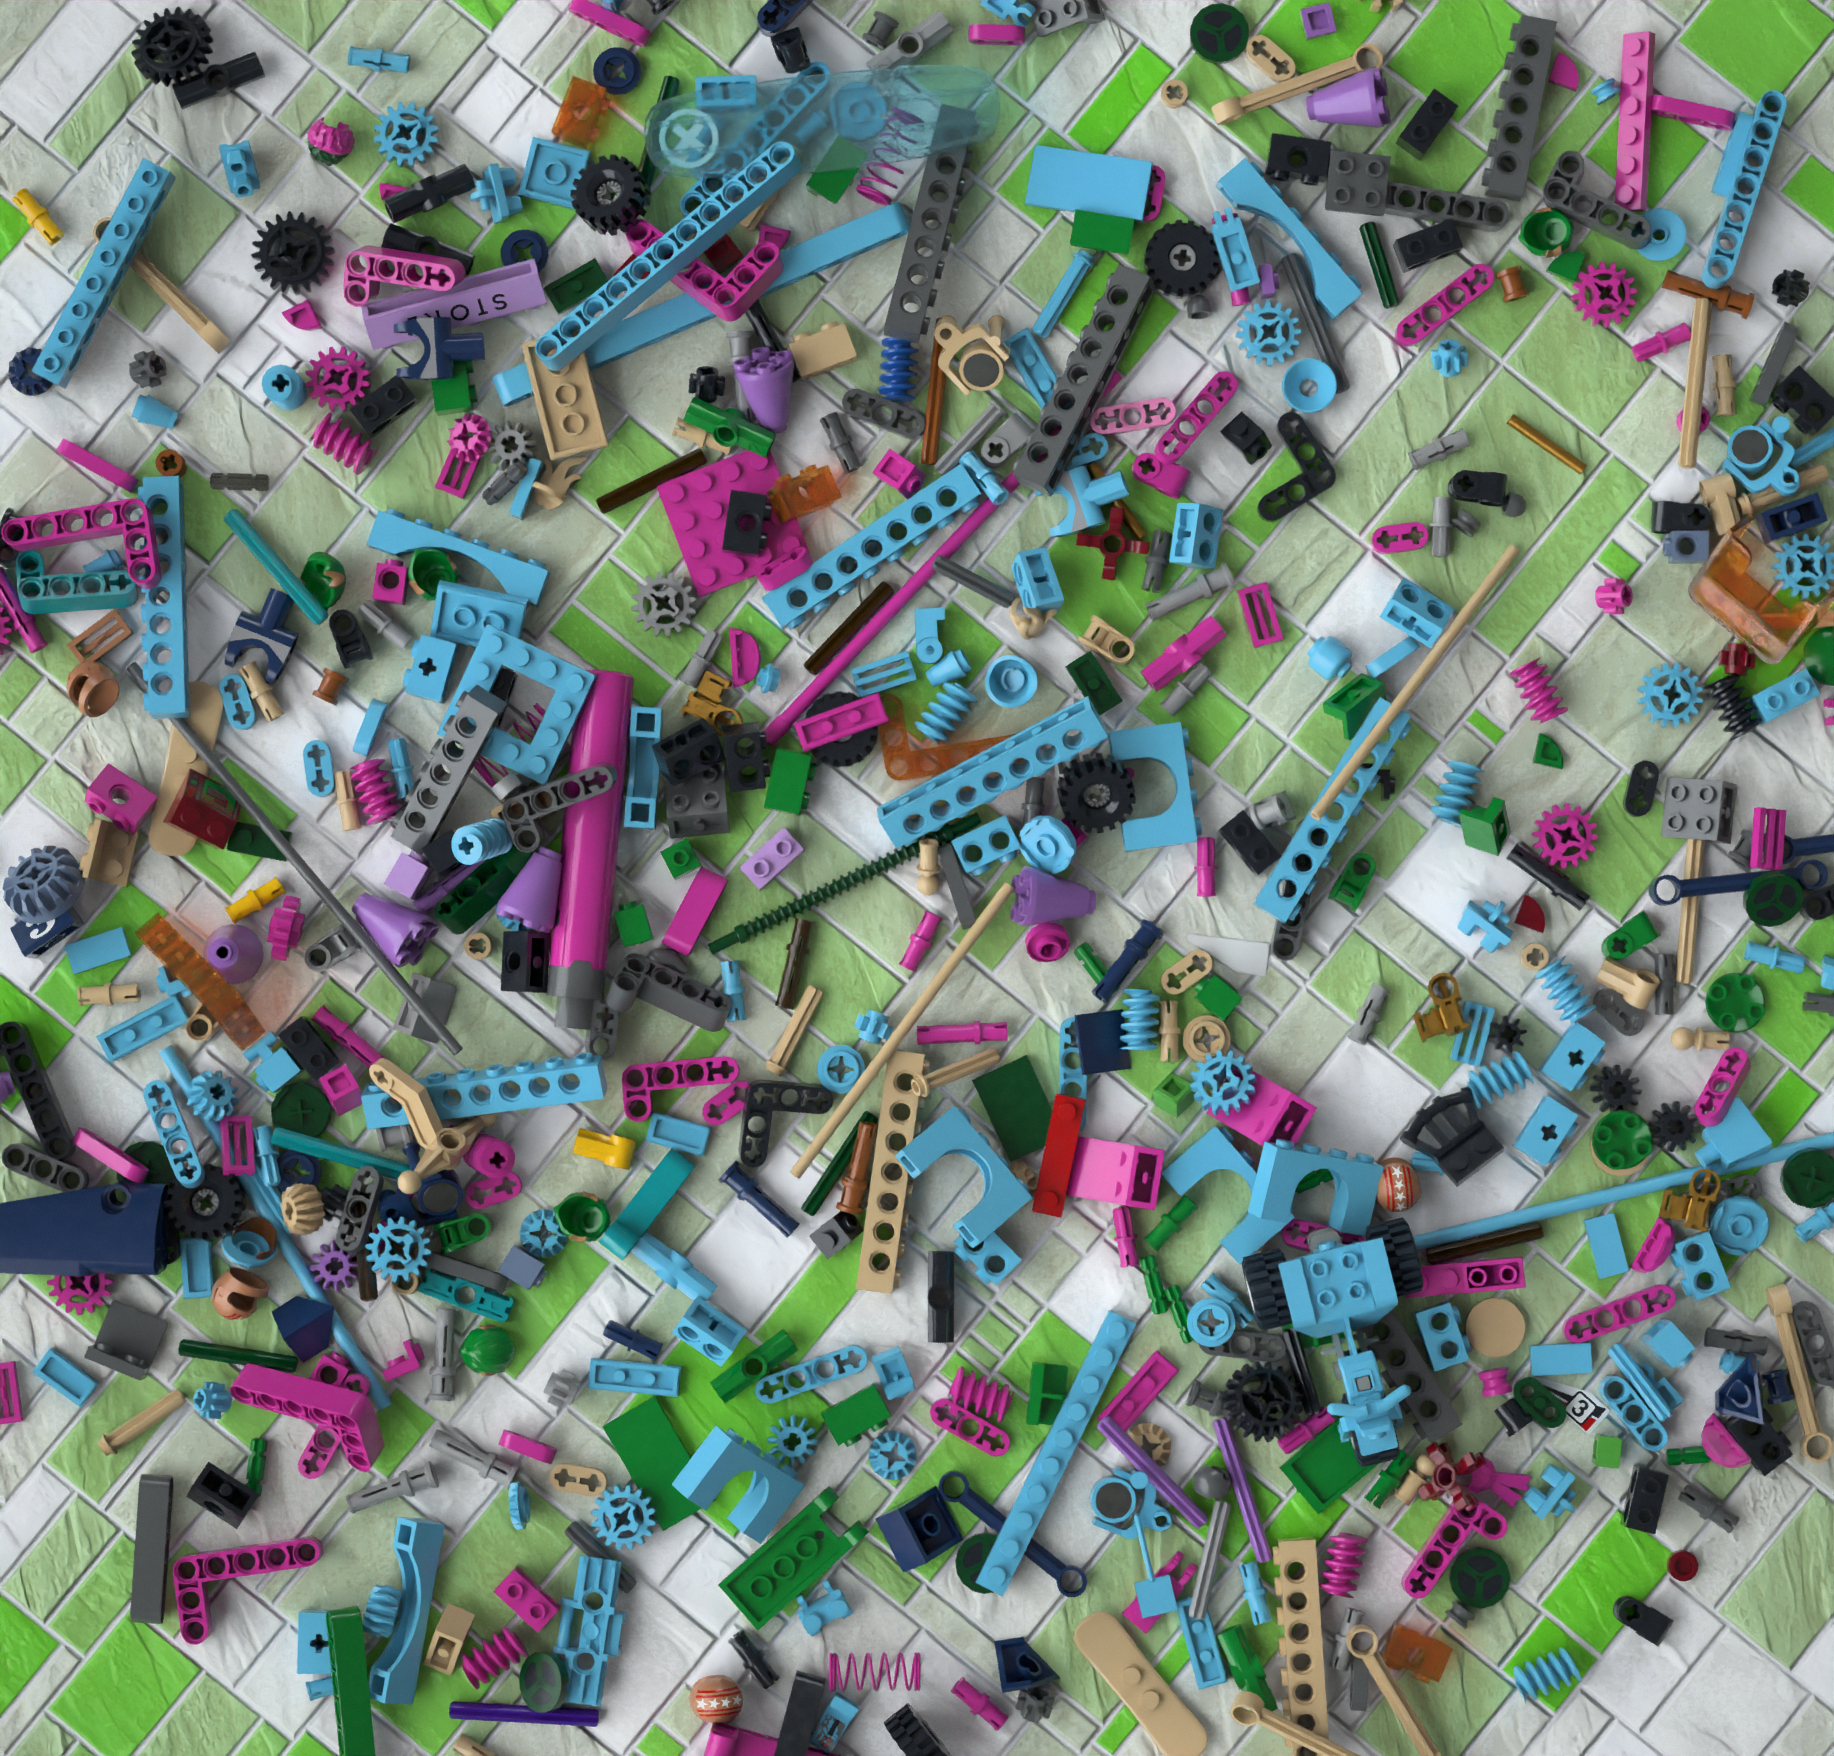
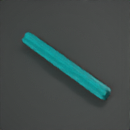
M237 509L230 510L224 516L226 524L315 625L322 624L328 618V612Z
M279 1127L275 1128L271 1139L273 1145L359 1169L364 1166H370L381 1172L383 1176L395 1180L398 1179L402 1172L411 1170L410 1165Z

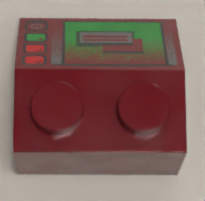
M190 768L163 822L215 849L223 850L237 823L241 804L226 786Z

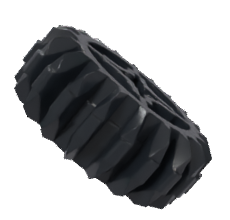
M1259 1361L1254 1362L1252 1367L1249 1364L1243 1365L1241 1371L1236 1370L1232 1374L1233 1379H1229L1225 1385L1228 1390H1225L1222 1398L1227 1400L1223 1404V1409L1231 1411L1227 1415L1226 1421L1235 1420L1237 1423L1233 1427L1234 1430H1239L1240 1427L1245 1430L1243 1433L1244 1438H1247L1251 1433L1254 1434L1255 1442H1259L1262 1436L1268 1443L1274 1439V1436L1280 1440L1285 1436V1433H1291L1294 1425L1298 1424L1301 1419L1298 1414L1304 1408L1299 1403L1303 1399V1394L1295 1392L1299 1388V1383H1290L1292 1373L1286 1376L1281 1374L1283 1371L1282 1366H1278L1276 1370H1273L1271 1361L1267 1362L1264 1367H1262ZM1261 1382L1257 1390H1242L1243 1386L1248 1383ZM1261 1395L1262 1399L1265 1400L1264 1403H1267V1406L1265 1408L1264 1405L1261 1403L1262 1400L1259 1401ZM1284 1413L1283 1417L1277 1421H1265L1269 1414Z

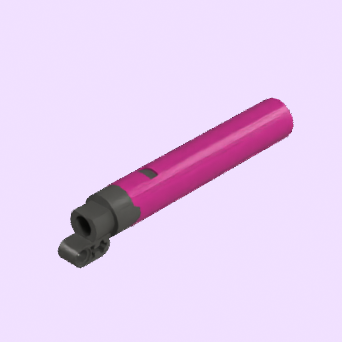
M587 670L597 675V678L572 730L568 774L606 762L616 769L617 781L605 793L567 806L564 810L560 854L563 855L560 861L563 863L556 920L552 934L547 996L557 997L554 1027L586 1030L585 1049L587 1053H592L593 1056L598 1055L593 1049L594 1041L598 1038H604L608 1048L601 1056L602 1060L610 1058L615 1052L619 1020L618 1011L610 1008L607 1003H603L610 936L609 918L612 915L634 678L630 674L621 672ZM599 773L595 778L589 780V786L597 781H603L604 783L608 779L607 775ZM574 781L567 782L568 792L572 795H579L581 791L579 784ZM603 1007L605 1008V1013L610 1014V1019L605 1020L603 1029H610L609 1034L594 1033V1028L601 1029L602 1021L597 1019L596 1015L603 1011Z

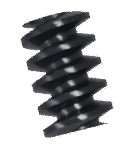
M1728 675L1703 688L1713 689L1707 697L1708 700L1718 699L1719 701L1713 707V710L1724 711L1718 718V721H1729V724L1723 731L1735 733L1728 740L1729 742L1755 730L1762 721L1761 718H1750L1756 712V708H1745L1751 698L1740 697L1746 688L1745 686L1735 687L1734 684L1740 679L1739 675Z

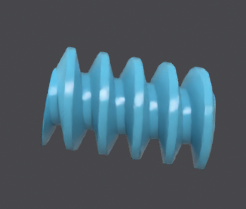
M276 365L269 368L263 375V392L277 407L290 411L297 409L304 403L307 396V388L303 379L294 369L287 365Z
M953 681L954 685L949 683L943 684L947 694L937 692L935 695L940 704L934 702L928 704L933 712L932 714L922 712L921 716L925 723L919 721L914 723L918 731L939 746V739L949 740L945 730L953 732L957 730L952 721L963 722L964 719L959 713L960 710L968 713L971 711L966 702H978L974 695L955 681Z
M1449 761L1447 766L1454 772H1445L1443 774L1444 779L1449 783H1442L1438 788L1445 795L1435 796L1434 799L1441 806H1432L1430 811L1437 816V819L1462 828L1461 822L1458 820L1462 807L1473 805L1467 798V795H1477V791L1471 787V784H1481V780L1475 776V773L1485 771L1461 761Z
M490 818L459 828L452 838L453 854L459 862L465 865H471L507 853L513 845L506 823L500 818Z
M1564 956L1541 969L1535 978H1546L1545 983L1541 986L1542 990L1550 988L1553 990L1547 999H1558L1557 1004L1553 1007L1554 1011L1564 1009L1565 1012L1559 1018L1560 1021L1570 1020V1023L1597 1007L1594 1004L1585 1005L1591 996L1589 994L1579 995L1585 986L1584 984H1573L1579 976L1577 973L1567 974L1573 965L1571 963L1561 964L1566 957Z
M1123 989V992L1130 995L1131 998L1122 1000V1004L1130 1007V1010L1121 1013L1122 1017L1129 1019V1022L1121 1024V1028L1128 1031L1129 1034L1120 1036V1040L1128 1044V1046L1120 1049L1143 1051L1156 1049L1157 1044L1150 1042L1149 1039L1158 1036V1032L1151 1030L1150 1027L1159 1024L1158 1020L1151 1017L1152 1014L1159 1012V1008L1152 1006L1151 1003L1159 1001L1160 996L1153 994L1152 990Z
M1513 1052V1062L1507 1056L1502 1057V1067L1496 1061H1492L1490 1063L1491 1072L1485 1066L1479 1068L1480 1076L1473 1070L1469 1071L1467 1085L1479 1109L1482 1108L1481 1098L1483 1097L1491 1104L1493 1103V1093H1496L1503 1099L1504 1088H1507L1511 1094H1514V1084L1517 1083L1522 1089H1526L1525 1079L1527 1078L1534 1084L1530 1069L1519 1052Z
M1563 1647L1558 1649L1559 1658L1552 1652H1548L1547 1663L1540 1656L1536 1657V1667L1530 1661H1526L1525 1672L1519 1666H1514V1679L1525 1704L1526 1694L1528 1693L1534 1700L1538 1699V1689L1546 1696L1549 1695L1548 1685L1550 1684L1559 1691L1560 1680H1563L1568 1687L1571 1686V1676L1573 1675L1579 1682L1582 1681L1571 1654Z

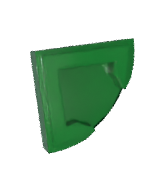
M1581 252L1562 254L1552 261L1546 272L1574 283L1586 254Z
M1539 733L1532 763L1562 770L1563 756L1559 747L1550 737Z

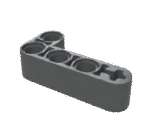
M1575 151L1562 153L1543 187L1545 205L1550 208H1557L1571 220L1631 249L1637 250L1646 247L1651 234L1648 220L1578 186L1584 175V159ZM1568 162H1573L1579 168L1574 173H1567L1563 170V166ZM1555 188L1562 189L1565 192V195L1560 199H1552L1548 194ZM1581 201H1586L1592 207L1587 212H1579L1575 206ZM1608 214H1613L1618 218V221L1614 225H1606L1603 223L1602 218ZM1624 221H1627V227L1624 226L1623 228ZM1638 228L1642 229V235L1638 234L1636 238L1632 237V231L1635 232Z
M606 762L598 763L519 792L506 800L502 807V815L515 847L521 852L528 853L534 851L542 844L545 833L539 819L540 816L608 791L617 781V771L614 766ZM599 773L607 775L608 779L604 783L603 781H597L589 786V780L595 778ZM568 781H574L579 784L581 789L579 795H572L568 792ZM542 791L548 792L552 796V805L542 804L539 800V793ZM512 802H519L523 805L525 810L523 816L513 813L511 809ZM523 830H530L534 833L536 837L534 844L524 841L522 837Z
M636 953L628 954L624 958L606 996L608 1006L615 1011H628L636 998H639L711 1032H717L723 1028L732 1006L730 998L724 993Z

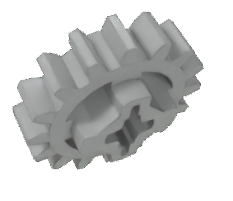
M657 572L656 580H652L649 575L646 576L648 583L646 586L637 584L638 589L641 591L640 595L632 594V599L638 601V605L632 606L631 610L640 613L635 618L636 622L645 621L643 630L647 632L651 627L654 628V636L658 637L661 630L665 631L667 637H670L671 629L674 628L680 634L682 632L680 627L682 623L686 625L691 624L687 615H695L696 613L693 608H690V604H694L696 598L688 597V594L693 590L692 587L683 588L684 578L681 577L674 581V574L672 572L668 574L667 578H663L661 572ZM659 585L670 586L666 591L656 592L653 589ZM680 593L684 600L683 611L676 605V599ZM653 597L663 601L669 598L668 603L675 612L665 608L658 611L659 605ZM645 598L651 602L652 607L648 616L644 610ZM671 617L675 620L668 624H658L662 618Z

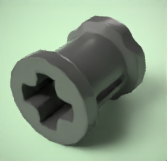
M875 11L873 15L875 19L868 32L863 34L862 39L868 44L884 50L893 28H897L899 23L892 17L880 11Z
M1743 829L1740 833L1742 837L1734 850L1729 851L1727 856L1741 866L1750 869L1752 833Z

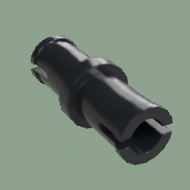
M743 1629L734 1634V1638H730L728 1643L731 1644L744 1661L742 1665L745 1669L751 1670L764 1689L769 1688L774 1684V1680L777 1681L780 1677L765 1660V1653L754 1646Z

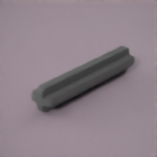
M938 555L932 563L931 568L1004 608H1008L1014 599L1013 593L942 555Z
M574 1521L566 1528L565 1535L587 1556L615 1560L578 1522ZM621 1566L618 1587L624 1593H628L636 1586L637 1582Z

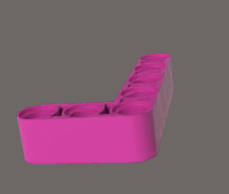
M637 219L639 223L635 227L632 223L627 226L629 231L625 232L631 251L637 257L665 235L643 219ZM646 236L642 240H636L639 237ZM763 241L757 244L726 278H723L696 258L685 267L689 268V270L679 272L669 281L722 320L732 322L738 320L781 275L784 265L778 246L771 241ZM673 253L667 254L663 260L671 258ZM768 258H773V259H772L771 261H769V262H763L764 260H766V259H768ZM753 279V281L750 283H743L746 280ZM712 284L708 288L701 289L704 285ZM726 301H733L731 304L723 305Z
M131 498L8 520L2 527L1 535L3 540L17 551H28L123 534L130 578L143 589L155 588L161 580V567L153 514L139 499ZM135 509H142V517L137 521H131V513ZM106 514H113L112 522L107 526H101L102 517ZM77 519H83L82 528L78 531H72V523ZM47 524H53V532L48 536H42L43 527ZM18 529H24L23 538L19 541H13V533ZM140 538H147L146 546L142 550H135L136 541ZM144 567H151L150 576L147 579L140 580V570Z
M246 1364L229 1389L231 1395L243 1404L337 1429L346 1459L357 1470L369 1471L385 1447L373 1404L368 1397L359 1392L254 1364Z
M307 1536L192 1553L181 1557L173 1566V1579L183 1639L189 1644L197 1645L206 1640L212 1633L213 1624L207 1581L311 1566L323 1555L321 1541L315 1537ZM303 1544H310L315 1548L316 1553L313 1559L303 1557L301 1554ZM279 1548L284 1551L286 1555L284 1563H276L272 1560V1549ZM243 1553H251L255 1557L256 1562L253 1568H247L242 1564L241 1556ZM214 1557H220L225 1561L224 1572H216L212 1568L211 1561ZM188 1561L195 1566L194 1576L188 1577L183 1574L181 1569L183 1562ZM187 1592L197 1593L200 1598V1603L197 1607H192L186 1602ZM191 1622L202 1624L204 1628L203 1636L196 1637L191 1633Z
M713 1723L704 1756H774L778 1738L724 1723ZM808 1747L806 1756H841L833 1753L828 1754L823 1750Z

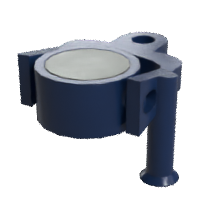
M410 1142L405 1144L402 1150L407 1155L410 1169L414 1171L420 1161V1145L416 1142ZM453 1169L442 1170L421 1180V1187L416 1192L419 1206L426 1213H422L415 1208L409 1198V1194L402 1192L398 1188V1182L396 1181L397 1193L390 1189L381 1192L378 1205L380 1218L388 1223V1218H392L394 1222H397L400 1217H404L409 1222L412 1220L416 1221L417 1228L459 1218L457 1208L462 1202L463 1192L457 1173Z

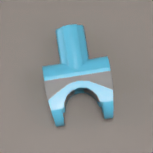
M1080 466L1063 472L1053 494L1063 495L1068 502L1069 510L1065 519L1059 522L1058 526L1049 529L1051 538L1080 533L1104 524L1105 519L1100 506L1130 496L1122 471L1114 472L1093 481L1090 479L1086 466ZM1035 491L1036 496L1045 495V494H1042V493H1040V492Z

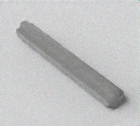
M1218 1500L1214 1503L1189 1609V1616L1200 1620L1204 1619L1231 1508L1230 1503Z

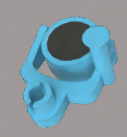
M1778 416L1773 420L1772 427L1763 421L1760 427L1748 425L1740 427L1733 432L1728 441L1727 459L1723 462L1722 470L1730 473L1733 479L1753 494L1762 493L1771 486L1782 496L1790 497L1795 495L1800 487V478L1796 470L1789 467L1793 461L1795 451L1785 441L1786 431L1790 428L1789 419L1785 416ZM1773 443L1780 447L1783 452L1782 456L1767 474L1756 480H1749L1745 476L1758 474L1766 469L1771 461ZM1784 480H1791L1792 483H1786Z
M1115 1466L1113 1473L1118 1476L1102 1477L1091 1488L1090 1504L1099 1517H1093L1092 1523L1095 1526L1127 1539H1134L1138 1536L1135 1520L1125 1529L1110 1524L1124 1521L1135 1510L1136 1495L1131 1485L1136 1489H1144L1143 1502L1138 1513L1142 1528L1146 1526L1161 1532L1167 1530L1172 1524L1170 1512L1166 1508L1154 1503L1156 1488L1148 1481V1476L1144 1472L1137 1469L1127 1472ZM1124 1479L1130 1480L1131 1485ZM1165 1516V1521L1162 1524H1156V1517Z

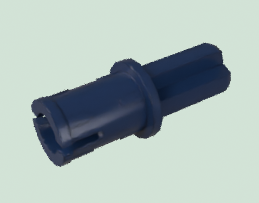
M613 1320L608 1321L603 1331L605 1337L628 1347L627 1351L630 1352L632 1349L651 1358L653 1361L657 1359L663 1343L639 1333V1329L634 1331Z

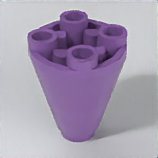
M1371 67L1315 91L1313 96L1306 97L1309 119H1317L1318 122L1377 128L1390 124L1389 107L1385 106L1383 97L1388 95L1386 79L1382 78L1380 68Z
M758 347L752 350V355L735 360L733 362L734 371L759 426L778 434L787 429L786 424L789 421L794 371L793 353L789 350L770 352L768 347Z
M540 846L538 853L534 852L499 900L496 914L522 922L523 925L537 931L549 933L550 929H553L556 920L563 863L560 861L563 855Z
M1025 866L1021 870L1020 875H1014L1012 878L1011 886L1014 888L1012 893H1016L1015 904L1011 908L1010 917L1012 922H1018L1021 926L1084 917L1086 914H1093L1095 910V891L1089 890L1088 887L1029 866Z
M363 893L352 907V912L356 914L358 922L388 960L398 968L406 966L408 963L415 966L423 957L424 952L422 949L428 941L435 937L439 929L434 924V920L429 916L374 894Z

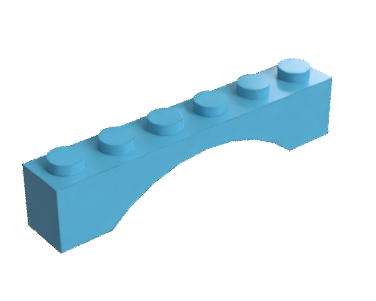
M1244 158L1217 182L1216 187L1235 209L1252 212L1267 218L1281 227L1294 240L1308 264L1316 303L1334 321L1360 299L1363 294L1359 290L1362 288L1361 284L1352 274L1348 276L1340 268L1342 262L1332 251L1327 253L1320 245L1323 243L1320 236L1313 229L1309 231L1301 223L1303 221L1301 214L1293 206L1287 207L1281 200L1284 198L1281 191L1274 184L1270 186L1262 178L1264 176L1262 169L1254 161L1249 163Z
M388 508L387 513L378 511L367 541V545L370 548L396 557L415 552L416 549L438 548L442 551L464 555L492 572L501 582L508 595L527 598L528 604L539 607L550 577V572L544 569L546 564L530 558L527 563L517 560L518 554L502 548L499 553L489 550L490 544L472 538L471 543L461 540L460 533L446 528L441 533L432 529V523L418 518L413 523L404 519V513Z
M398 1517L393 1549L398 1558L402 1574L401 1609L389 1643L371 1667L368 1685L369 1695L373 1700L385 1704H413L445 1524L422 1518Z

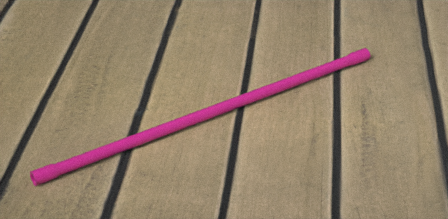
M1114 371L1101 399L1106 397L1122 380V377L1116 371ZM1062 428L1054 429L1050 436L1058 435ZM1048 454L1041 455L1037 462H1042ZM1014 471L1001 482V485L1009 492V496L1020 485L1013 475ZM987 497L793 703L771 722L764 730L766 741L771 746H774L791 729L792 724L936 574L937 571L931 568L934 559L938 555L950 559L1000 505H994L990 498Z

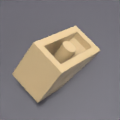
M447 1603L435 1629L423 1665L451 1676L470 1632L475 1614L466 1611L464 1608Z

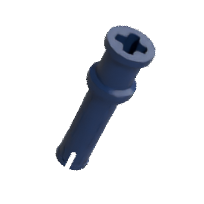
M1142 919L1139 923L1140 928L1131 939L1125 941L1122 954L1091 991L1100 1001L1102 1000L1104 1003L1109 1001L1138 961L1147 958L1148 950L1154 942L1164 936L1162 931L1148 920Z
M734 1161L718 1181L720 1183L725 1182L737 1193L739 1200H746L788 1238L800 1223L758 1186L759 1183L756 1178H750L738 1167L739 1162Z

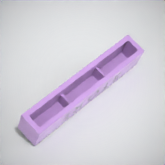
M534 258L467 276L462 283L447 291L423 288L367 303L361 306L363 321L372 348L376 350L380 348L387 349L395 344L409 340H420L415 336L408 335V333H394V324L419 318L450 317L452 330L465 325H476L481 321L495 317H506L513 312L524 309L532 310L540 305L547 304Z

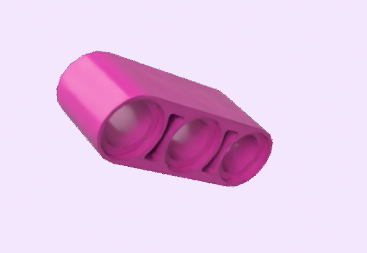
M701 866L662 940V944L689 957L721 897L728 879Z

